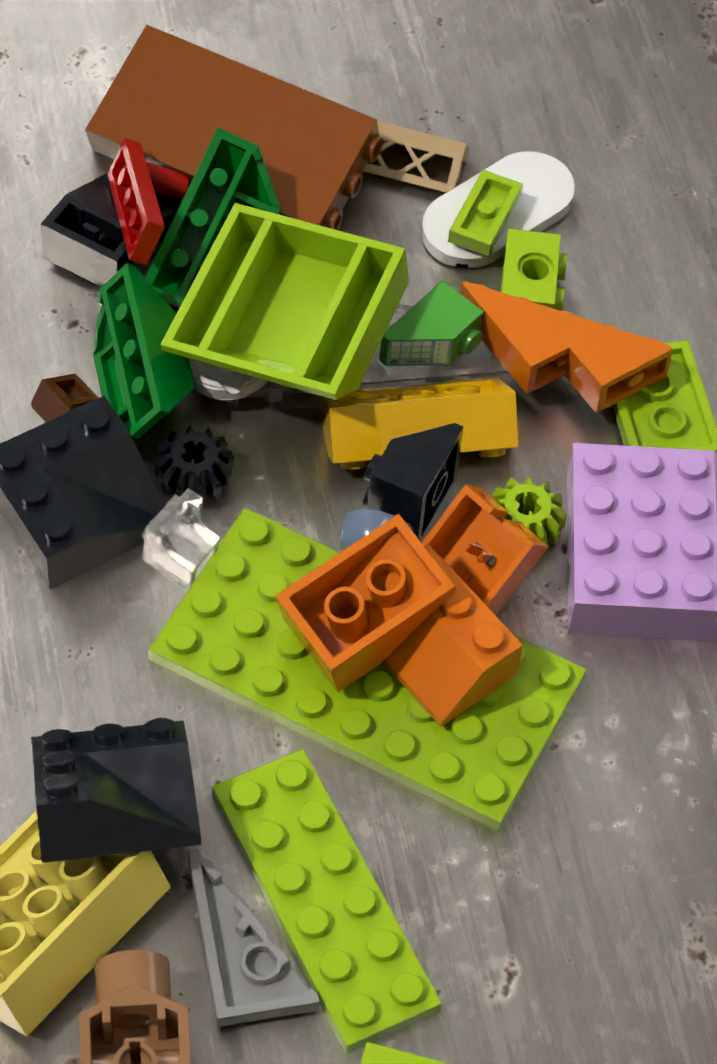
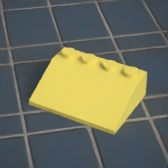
M37 811L0 846V1021L28 1036L95 967L96 962L104 957L171 888L152 851L42 863Z

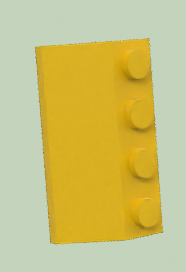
M499 378L356 390L337 400L319 396L327 454L333 463H340V468L342 469L367 467L368 460H371L375 454L382 456L391 439L453 423L463 426L460 452L478 451V456L496 457L505 455L506 448L519 447L516 392Z

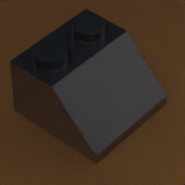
M453 423L391 439L382 456L375 454L369 462L364 478L369 482V487L365 493L362 506L395 516L399 514L405 522L411 525L413 533L421 542L456 482L463 426Z

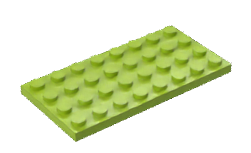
M244 507L148 649V660L499 832L583 683L587 669L514 635L523 644L517 676L442 727L438 725L383 662L338 693L283 620L275 596L340 552Z

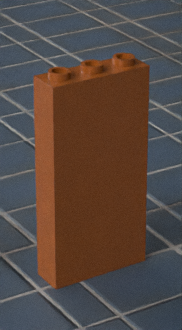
M147 24L85 129L92 150L115 159L124 137L140 142L146 162L187 175L189 178L188 190L217 127L259 146L281 207L279 215L335 230L339 229L342 222V209L348 198L354 199L358 194L363 181L362 172L368 162H375L383 142L379 136L377 119Z

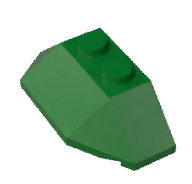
M217 127L146 276L148 282L164 300L176 308H180L235 203L275 214H280L281 207L259 146Z
M126 263L99 289L98 303L102 304L96 321L93 358L101 395H105L127 427L130 435L140 438L195 388V383L187 357L161 350L160 344L177 313L134 265Z

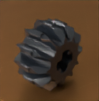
M189 424L184 435L171 430L168 442L159 443L157 461L154 464L155 476L158 481H161V489L164 491V495L176 493V499L180 505L187 498H194L200 507L204 496L218 501L221 495V488L230 487L232 469L234 468V455L231 450H228L225 436L213 438V433L209 426L203 432L195 433Z

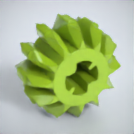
M530 475L524 481V484H519L510 477L505 488L496 487L491 497L508 511L504 519L521 522L546 545L556 546V543L560 540L562 528L565 527L567 514L565 513L566 510L562 508V494L550 493L549 481L537 486L533 484L534 482Z

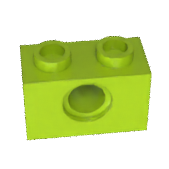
M508 229L500 292L526 298L534 303L562 311L565 288L556 286L557 279H565L568 254L559 253L561 235Z

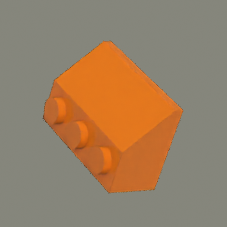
M427 543L424 547L456 586V591L406 638L383 663L438 725L442 727L517 676L523 644Z

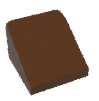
M76 374L42 379L32 399L31 406L45 422H48L99 397Z

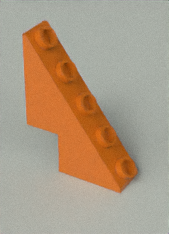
M467 281L461 283L460 294L484 311L481 326L483 336L481 340L526 394L565 376L595 413H598L667 376L673 349L670 345L662 343L657 339L645 338L620 330L612 325H604L575 316L568 311H559L534 303L526 298L495 291L481 284H473Z

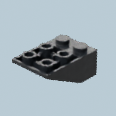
M108 172L67 193L41 223L44 259L101 287L126 263L134 265L138 270L144 265L129 260L107 176ZM155 193L165 227L152 254L163 242L183 201L182 199L178 201Z

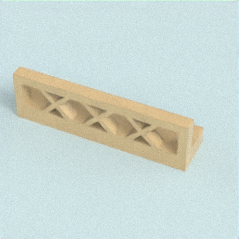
M377 121L379 136L383 142H386L382 145L380 153L393 145L406 147L414 162L399 171L388 168L382 155L379 153L377 160L381 167L367 163L363 170L364 172L446 193L457 187L462 164L467 161L470 145ZM413 149L426 152L427 154L418 159ZM435 155L453 159L447 183L431 180L422 163ZM417 167L422 177L408 174L407 172Z

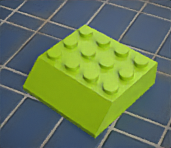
M235 203L160 344L161 350L337 400L359 389L409 284L406 250L399 246Z

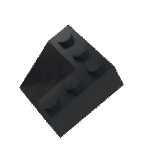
M105 395L0 443V514L49 589L175 529V522L136 444Z
M156 718L147 721L144 725L126 727L109 723L99 725L93 730L80 732L54 729L45 732L42 736L31 737L42 863L202 845L184 720L173 721L168 718Z

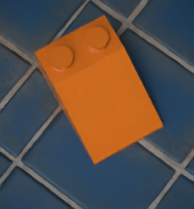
M397 514L275 597L283 620L339 693L379 666L456 591V586L402 517Z

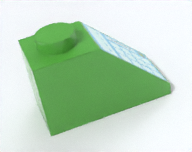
M442 280L386 330L381 340L379 361L385 366L450 365L462 353L465 355L470 354L480 343L483 336L481 326L484 311Z

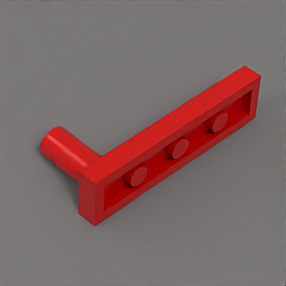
M124 137L107 176L129 260L147 265L165 227L155 193L180 201L186 193L189 178L187 175L146 162L141 143Z

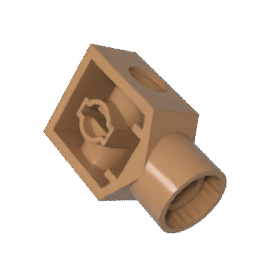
M124 950L100 958L95 964L96 1004L79 1013L80 1064H191L189 1010L187 1006L171 1000L170 962L168 958L160 953L148 950Z

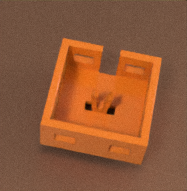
M465 484L421 543L423 545L428 543L497 616L549 547L521 522L504 519L508 511L481 487ZM494 556L497 561L491 566L489 561Z

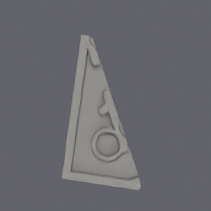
M198 849L188 851V862L217 1026L221 1027L319 1010V997L312 987L309 989L290 966V959L283 950L269 940L266 929L242 900L239 902L222 882V875L213 863L200 855Z

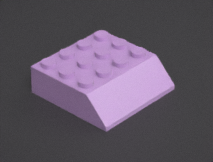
M573 443L567 471L568 634L717 642V453L715 451Z

